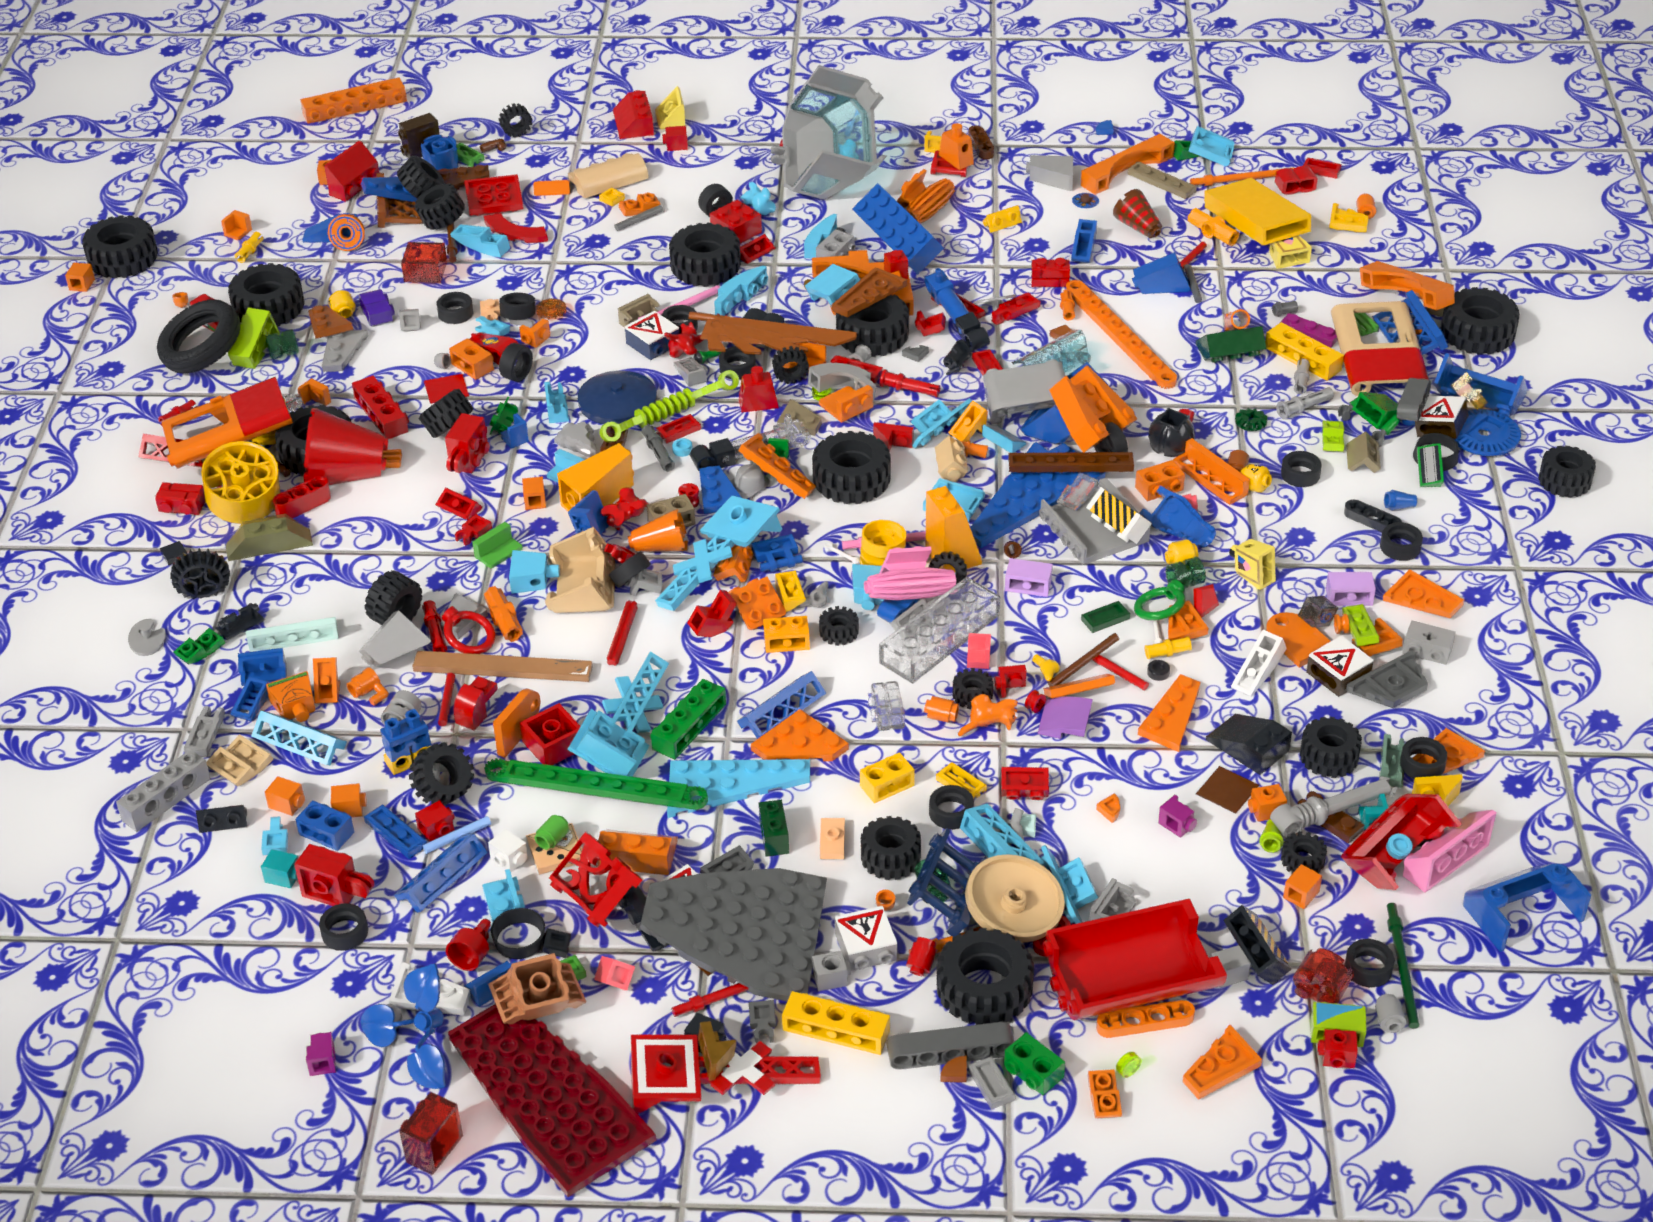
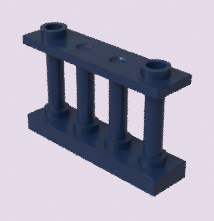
M946 828L941 834L936 833L929 842L931 847L918 878L908 890L911 894L907 904L911 906L919 898H922L948 917L950 924L946 932L955 937L968 926L972 917L965 899L968 879L974 868L988 858L985 856L980 862L977 863L975 861L973 863L946 843L951 831ZM941 853H945L968 870L969 877L966 878L939 858ZM935 867L961 885L963 892L960 894L934 875ZM928 883L955 902L954 905L957 906L956 909H952L926 890Z

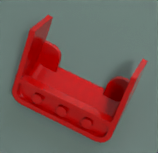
M1405 794L1395 800L1342 853L1341 858L1349 867L1376 888L1397 890L1399 886L1395 882L1396 872L1393 869L1403 859H1395L1388 854L1386 844L1389 838L1394 834H1404L1411 840L1413 850L1423 839H1438L1443 835L1446 827H1460L1462 823L1438 794Z

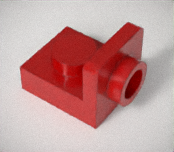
M1025 665L998 667V676L994 677L995 689L1000 691L1001 698L1006 697V688L1026 687L1027 670Z

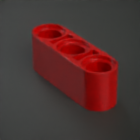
M317 476L277 494L273 498L275 514H286L294 518L328 502L331 499L328 480L323 476Z

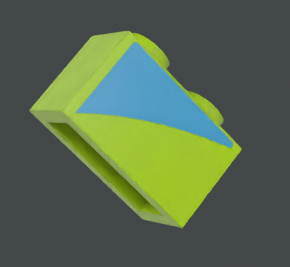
M1313 1002L1310 1017L1311 1043H1318V1039L1323 1040L1324 1029L1356 1031L1357 1047H1363L1366 1036V1006Z

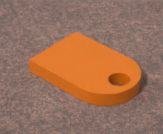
M1278 613L1273 615L1267 622L1266 631L1283 638L1287 648L1284 655L1299 668L1308 664L1310 653L1331 642L1307 619L1295 613Z
M528 688L521 690L493 721L498 756L506 758L522 739L520 722L539 713L541 701L538 692Z

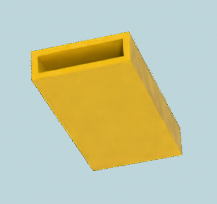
M1253 178L1204 191L1206 209L1222 217L1223 220L1261 245L1311 232L1310 213Z

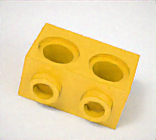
M900 752L860 769V787L874 804L914 786L915 769Z

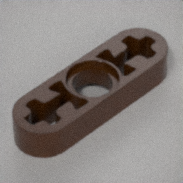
M978 125L969 127L968 136L971 137L972 145L979 158L984 160L992 159L994 157V146L984 128Z

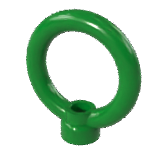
M1172 580L1167 584V587H1159L1145 592L1134 604L1135 614L1144 620H1161L1178 613L1183 608L1186 600L1183 584L1178 580ZM1166 595L1171 600L1177 599L1171 607L1162 611L1149 612L1143 609V605L1147 601L1158 596Z

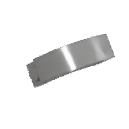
M824 363L809 367L808 385L818 393L842 389L846 386L858 390L869 385L873 388V402L875 400L876 384L870 380L871 373L843 363Z

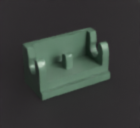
M1384 734L1379 778L1381 776L1390 778L1388 783L1391 787L1402 788L1404 772L1400 766V758L1405 742L1403 738H1400L1398 745H1392L1391 735Z

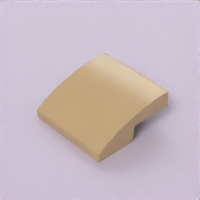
M239 734L226 749L219 747L206 763L207 767L238 787L260 773L274 758L271 754Z

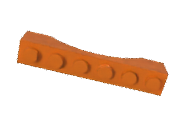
M1162 134L1155 135L1082 170L1081 186L1095 195L1107 190L1116 175L1130 168L1138 161L1143 164H1161L1173 158L1175 142Z
M1380 261L1360 267L1362 286L1371 289H1390L1405 292L1413 290L1416 296L1423 301L1425 307L1439 310L1455 303V291L1452 284Z

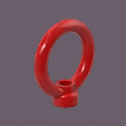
M451 606L441 617L445 622L444 636L447 642L457 651L467 654H482L493 646L495 630L490 621L483 615L473 611H458L454 606ZM463 619L473 620L485 629L487 638L481 645L468 646L455 638L452 628Z

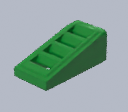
M1174 141L1173 156L1177 161L1200 157L1189 152L1191 141Z

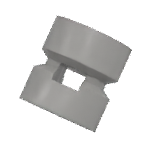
M399 690L381 715L382 723L385 726V721L390 718H396L398 721L405 719L406 712L412 709H416L419 713L422 707L421 701L410 691Z

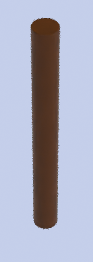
M1116 633L1110 635L1052 678L1051 681H1048L1049 687L1061 684L1119 641V636Z

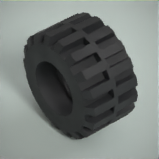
M412 155L397 171L401 184L417 199L429 188L445 183L440 173L429 162L415 155Z
M443 183L423 192L416 200L414 208L426 228L437 230L447 227L458 220L465 210V204L452 184Z
M454 389L421 413L418 419L433 438H437L452 428L461 413L470 414L474 408L460 389Z
M1567 445L1557 446L1556 448L1552 447L1543 455L1538 480L1540 485L1553 495L1573 498V496L1579 497L1582 494H1586L1591 488L1596 462L1592 459L1591 454H1587L1585 450H1580L1578 447Z
M387 571L384 575H380L373 582L372 587L369 588L364 607L366 615L380 625H383L393 612L400 611L406 618L412 621L421 606L422 588H420L419 583L398 571Z
M1320 717V720H1312L1311 724L1308 723L1303 730L1300 748L1301 762L1305 764L1308 770L1311 769L1312 773L1316 775L1321 774V777L1331 776V778H1337V776L1343 777L1346 776V773H1352L1353 769L1358 765L1362 744L1359 730L1353 728V724L1350 722L1346 723L1341 718Z
M442 742L439 745L436 743L416 756L413 760L414 763L410 765L409 769L413 771L409 774V780H413V783L410 785L412 789L416 788V796L424 797L422 801L425 803L431 801V805L437 801L447 805L466 794L473 784L470 781L474 779V773H471L474 766L468 762L471 759L469 755L465 756L463 754L465 750L462 748L457 750L456 745L453 743L448 745L447 742ZM434 763L441 764L448 770L450 774L449 785H443L437 781L433 774Z
M886 816V818L879 817L877 821H871L868 823V826L864 827L860 837L861 861L869 874H875V877L879 879L884 877L885 880H890V878L899 880L901 876L906 878L910 876V872L914 873L917 870L921 858L920 831H917L915 824L911 825V821L908 819L902 820V817L892 818V816Z

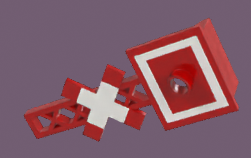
M631 1034L632 1108L637 1114L662 1101H701V1084H711V1087L722 1095L735 1084H750L763 1095L770 1091L775 1084H820L821 1075L818 1056H769L772 1053V1049L761 1041L756 1043L743 1056L735 1053L732 1060L727 1064V1069L725 1071L722 1070L715 1080L709 1081L707 1072L700 1073L699 1067H706L703 1056L698 1054L697 1035ZM662 1063H668L671 1066H665ZM776 1067H782L786 1070V1072L778 1073L774 1069ZM802 1067H813V1073H804L800 1069Z

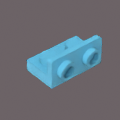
M510 869L505 870L506 879L482 884L492 923L501 913L507 910L525 908L522 894L517 895L516 892L520 891L517 877H512Z

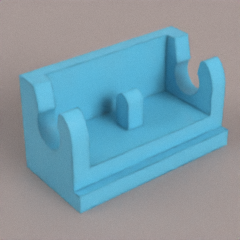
M544 382L549 424L568 422L566 394H563L562 384L558 382V390L554 391L550 382Z

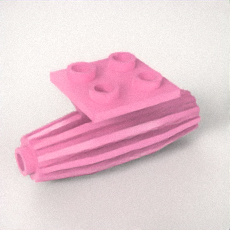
M931 547L889 549L879 574L871 575L867 578V581H864V591L866 594H869V597L876 599L908 600L931 598L954 592L956 575L952 570L925 568L927 559L932 551Z

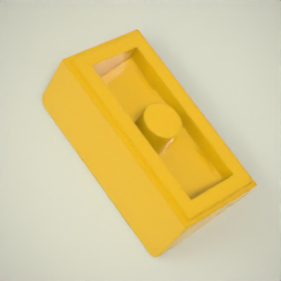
M796 570L775 574V587L786 612L806 601Z

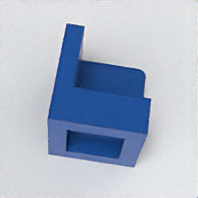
M518 413L513 415L514 425L501 432V439L511 449L529 442L527 422Z

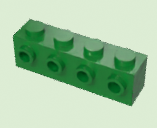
M702 679L697 685L693 686L690 693L684 699H681L674 710L668 713L664 720L652 730L650 735L652 750L675 760L725 707L726 689L705 679Z

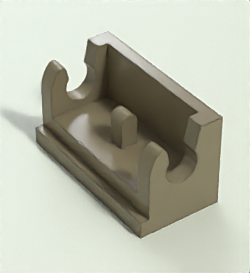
M649 293L618 308L619 324L625 328L626 325L653 311L658 312L659 310L656 308L660 304Z

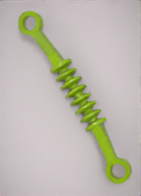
M732 370L724 371L719 375L718 381L693 392L685 388L682 392H676V395L671 394L669 398L664 397L662 401L657 400L655 404L650 403L649 407L643 406L642 410H635V417L620 424L612 421L603 424L599 432L600 437L605 442H614L620 438L622 431L635 425H639L641 428L647 424L653 425L654 420L659 422L661 418L666 419L668 415L673 416L675 412L680 413L681 409L687 410L688 406L694 407L695 399L720 388L725 391L735 389L739 384V377ZM726 375L732 378L731 386L725 383ZM607 427L614 429V437L607 435Z

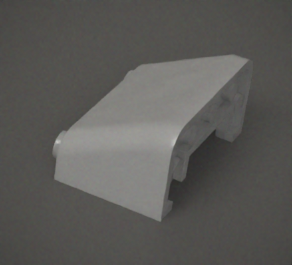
M1052 359L1041 364L1002 370H987L986 374L983 375V384L991 424L1001 423V417L1007 415V418H1011L1013 413L1051 408L1056 405L1049 389L1065 377L1062 363Z

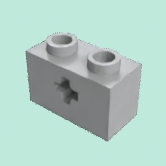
M1411 620L1405 636L1402 653L1405 654L1413 650L1415 657L1446 665L1453 648L1456 632Z

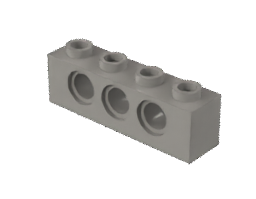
M190 749L116 801L122 822L138 832L210 780L206 760Z

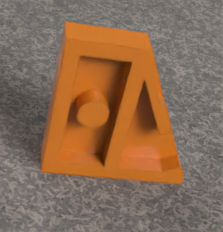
M1377 618L1374 625L1379 635V643L1357 646L1354 639H1352V644L1369 657L1401 647L1403 639L1381 618Z

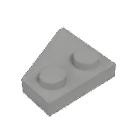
M457 593L454 594L448 607L454 606L458 611H473L483 615L485 618L488 616L487 609ZM468 619L461 620L452 628L455 638L457 640L460 639L478 623ZM442 621V623H441V627H442V631H443V632H444V624H445L444 621Z

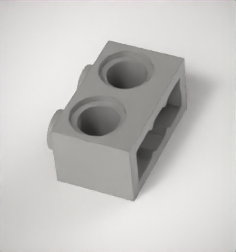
M834 230L816 247V257L847 256L848 251H855L856 249L855 236Z

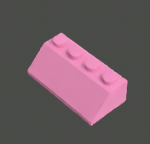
M1494 810L1471 812L1462 819L1458 818L1462 823L1460 827H1450L1444 830L1445 832L1441 837L1431 842H1425L1420 850L1406 857L1404 860L1403 877L1423 892L1430 890L1489 846L1497 812Z

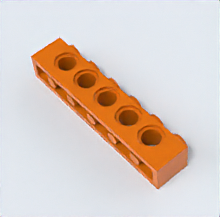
M400 77L303 98L300 99L303 116L307 124L407 102L405 86Z

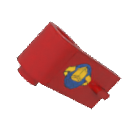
M480 332L477 334L472 333V337L469 338V340L477 343L483 349L488 350L493 356V362L499 365L501 355L509 344H519L510 337Z

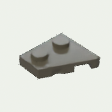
M790 399L777 421V428L815 436L822 424V418L798 402Z

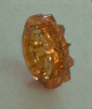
M545 299L537 304L536 312L543 319H557V317H562L563 313L566 312V304L560 299Z

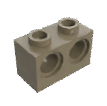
M686 494L646 506L648 522L678 509L682 515L685 528L696 525L695 509Z

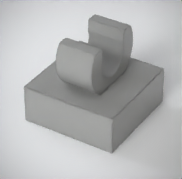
M419 309L399 310L401 330L421 328Z

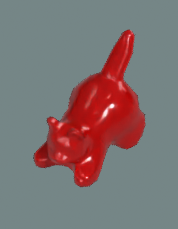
M692 322L689 323V326L681 324V334L664 333L666 339H669V355L672 358H678L683 353L689 356L694 355L697 352L695 345L704 340L700 339L701 334L697 335Z
M630 487L620 489L618 502L604 506L601 510V514L607 516V524L616 528V530H620L621 525L630 518L640 516L649 504L645 499H639L634 494V489Z

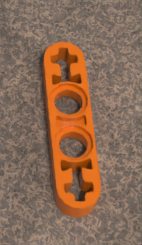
M1178 1000L1100 1014L1097 1018L1096 1030L1102 1037L1113 1038L1184 1027L1193 1022L1195 1007L1189 1001ZM1155 1013L1162 1014L1165 1017V1019L1157 1021L1154 1020L1151 1016ZM1130 1017H1135L1139 1019L1140 1022L1136 1025L1129 1024L1126 1020Z

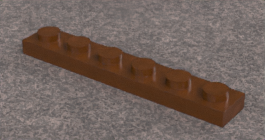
M1133 452L1008 453L1009 472H1134Z

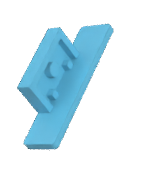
M969 398L953 411H950L939 399L914 417L911 423L920 431L921 435L918 436L912 446L914 448H917L919 445L925 446L932 439L931 436H938L945 429L946 425L950 427L957 420V417L963 414L972 400Z
M1046 845L1042 846L1041 849L1044 856L1041 859L1045 862V867L1051 870L1062 888L1064 905L1067 907L1064 910L1066 917L1071 924L1074 922L1076 924L1082 923L1083 921L1077 909L1099 898L1083 861L1078 857L1059 868L1051 851Z

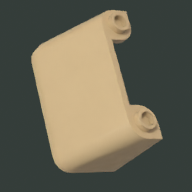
M594 527L550 545L548 561L550 565L560 566V577H557V593L549 592L545 599L547 608L554 613L606 611L614 607L615 583L610 578L609 573L615 569V558L610 553L603 551L607 543Z

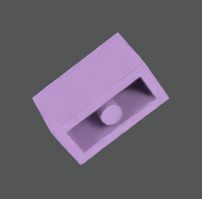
M1010 558L1005 575V591L1048 597L1052 581L1053 564Z
M1328 572L1326 593L1329 606H1354L1360 604L1373 606L1376 589L1372 572Z

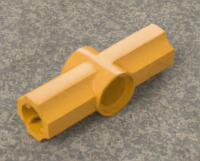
M1197 208L1192 209L1188 215L1187 221L1200 228L1203 235L1207 238L1214 236L1229 246L1235 245L1239 239L1240 233L1227 226L1220 216L1211 217Z

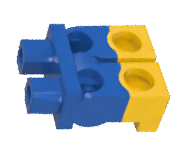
M416 709L407 711L403 720L398 721L396 718L386 720L385 727L380 729L385 754L383 755L384 762L393 775L410 769V765L418 752L432 746L428 726ZM403 758L405 763L396 766L397 761Z

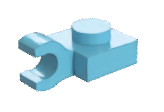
M484 316L476 318V321L481 323V325L475 327L477 332L504 336L510 332V325L496 319L490 321Z
M280 816L271 817L270 830L263 831L261 850L263 855H268L271 849L287 852L288 832L287 829H283Z

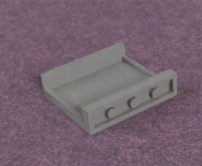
M1107 478L1099 480V489L1102 487L1138 513ZM1097 491L1091 492L1076 509L1061 503L1050 506L1042 499L1041 509L1039 510L1041 519L1050 526L1052 532L1057 534L1063 545L1067 546L1073 556L1083 565L1149 542L1150 527L1136 544L1130 539L1126 542L1118 537L1119 531L1116 530L1114 533L1104 526L1106 523L1104 520L1099 523L1092 518L1093 512L1086 507Z

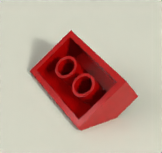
M636 90L627 93L613 109L619 139L654 135L653 117L646 91Z
M357 141L324 165L329 196L345 202L363 190L361 186L363 178H376L377 173H380L378 161L362 141Z

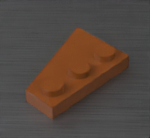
M327 305L314 306L308 310L316 339L353 330L350 321Z

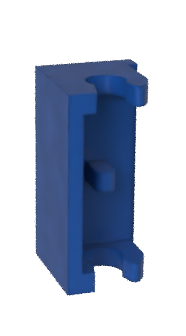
M283 648L238 653V670L241 674V685H245L248 677L265 680L270 683L287 678Z

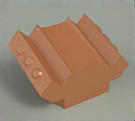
M555 953L512 963L506 974L488 984L502 1021L505 1024H514L521 1019L532 1020L560 1013L567 1008H578L586 1003L571 965L560 962L556 958Z

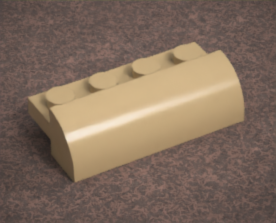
M639 153L623 154L622 157L610 158L606 162L594 163L590 167L578 168L568 173L569 180L576 185L577 193L583 198L603 193L610 188H620L649 178L645 162Z

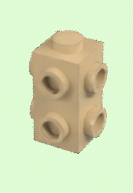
M948 436L935 447L939 475L945 480L948 479L949 481L956 482L966 475L968 467L963 443L951 436Z

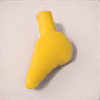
M1038 654L1034 655L1032 661L1040 666L1045 679L1051 681L1053 675L1060 671L1059 664L1055 660H1045Z

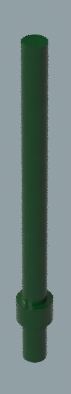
M1388 903L1387 912L1389 919L1387 920L1389 932L1392 933L1408 1023L1411 1029H1416L1420 1024L1402 936L1403 923L1398 915L1396 903Z

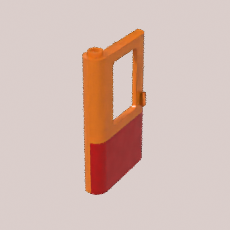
M272 377L222 397L220 395L212 398L209 403L163 420L161 423L170 452L167 455L171 467L176 466L178 469L206 458L214 449L221 445L237 441L247 442L290 425L293 421L283 399L276 377ZM226 408L229 417L228 423L176 442L172 430L174 426L217 409Z

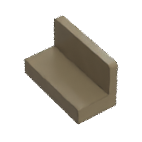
M1366 431L1346 444L1347 463L1350 471H1353L1362 464H1365L1373 473L1381 469L1379 443Z

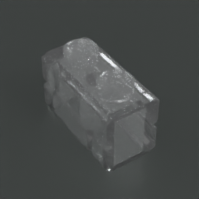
M898 682L873 683L871 685V693H867L868 706H873V709L870 710L872 723L876 722L879 731H886L891 728L893 730L903 729L905 727V712Z

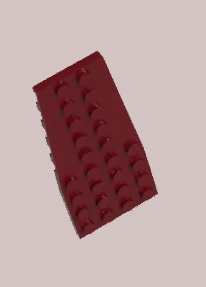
M496 1004L448 1032L450 1042L523 1146L567 1197H570L657 1141L655 1132L616 1089L589 1064L586 1066L581 1061L580 1055L573 1049L570 1051L558 1035L554 1036L549 1032L547 1025L543 1021L521 1019L514 1024H505L502 1021Z

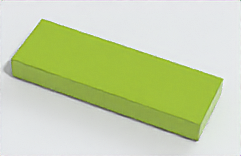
M1363 604L1342 608V615H1348L1349 630L1357 646L1379 643V635Z

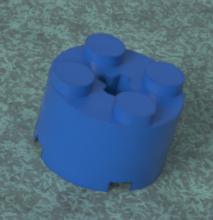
M433 135L426 138L424 144H421L423 159L429 162L436 170L458 168L457 144L453 137L443 138L442 135Z

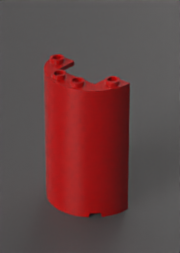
M1190 898L1046 930V941L1043 942V950L1049 959L1052 973L1050 985L1052 991L1058 993L1060 1010L1062 1012L1066 1011L1072 1020H1079L1223 986L1226 982L1227 974L1218 956L1208 958L1197 935L1199 916Z

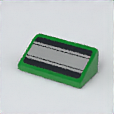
M1441 444L1417 447L1420 487H1441L1444 482Z

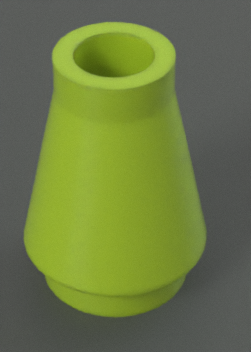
M1269 819L1260 836L1259 843L1266 852L1274 853L1283 846L1284 840L1282 833L1272 820Z

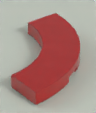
M502 213L483 216L486 226L490 227L493 233L507 235L508 240H524L525 243L548 241L544 226H519L506 220Z

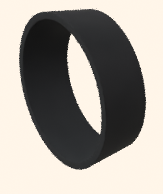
M1425 434L1416 443L1413 459L1418 464L1417 447L1440 443L1454 452L1448 457H1442L1443 471L1452 469L1458 463V444L1453 438L1445 434Z
M527 908L507 910L501 913L491 925V937L495 947L501 955L507 958H528L536 954L543 946L545 922L542 916L534 910ZM516 923L531 924L541 932L540 937L535 942L521 948L506 947L497 941L499 934L506 927Z

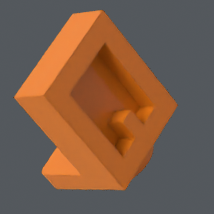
M312 378L298 387V394L302 404L307 403L311 399L325 406L331 403L328 386Z

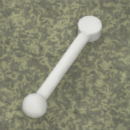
M830 542L824 544L826 551H833L851 560L853 564H860L859 557H853L833 547V544Z
M1151 620L1154 623L1156 636L1154 643H1162L1163 640L1160 638L1158 627L1159 620Z

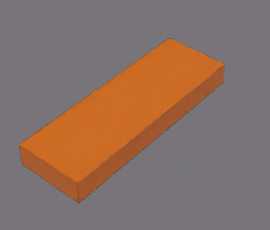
M1103 674L1043 688L1044 695L1053 699L1113 685L1115 678L1114 675Z

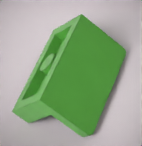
M507 522L501 523L472 541L475 558L491 569L510 558L512 550L521 551L523 549L522 544L512 538L511 526Z

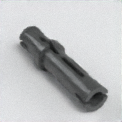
M650 425L644 426L641 431L647 440L646 444L653 450L662 469L666 470V472L673 470L675 463L664 447L661 436L656 433L652 425L651 427Z

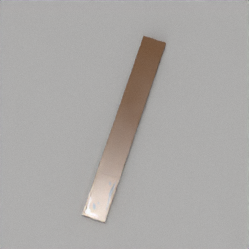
M417 651L412 667L414 672L589 682L593 664L592 661Z

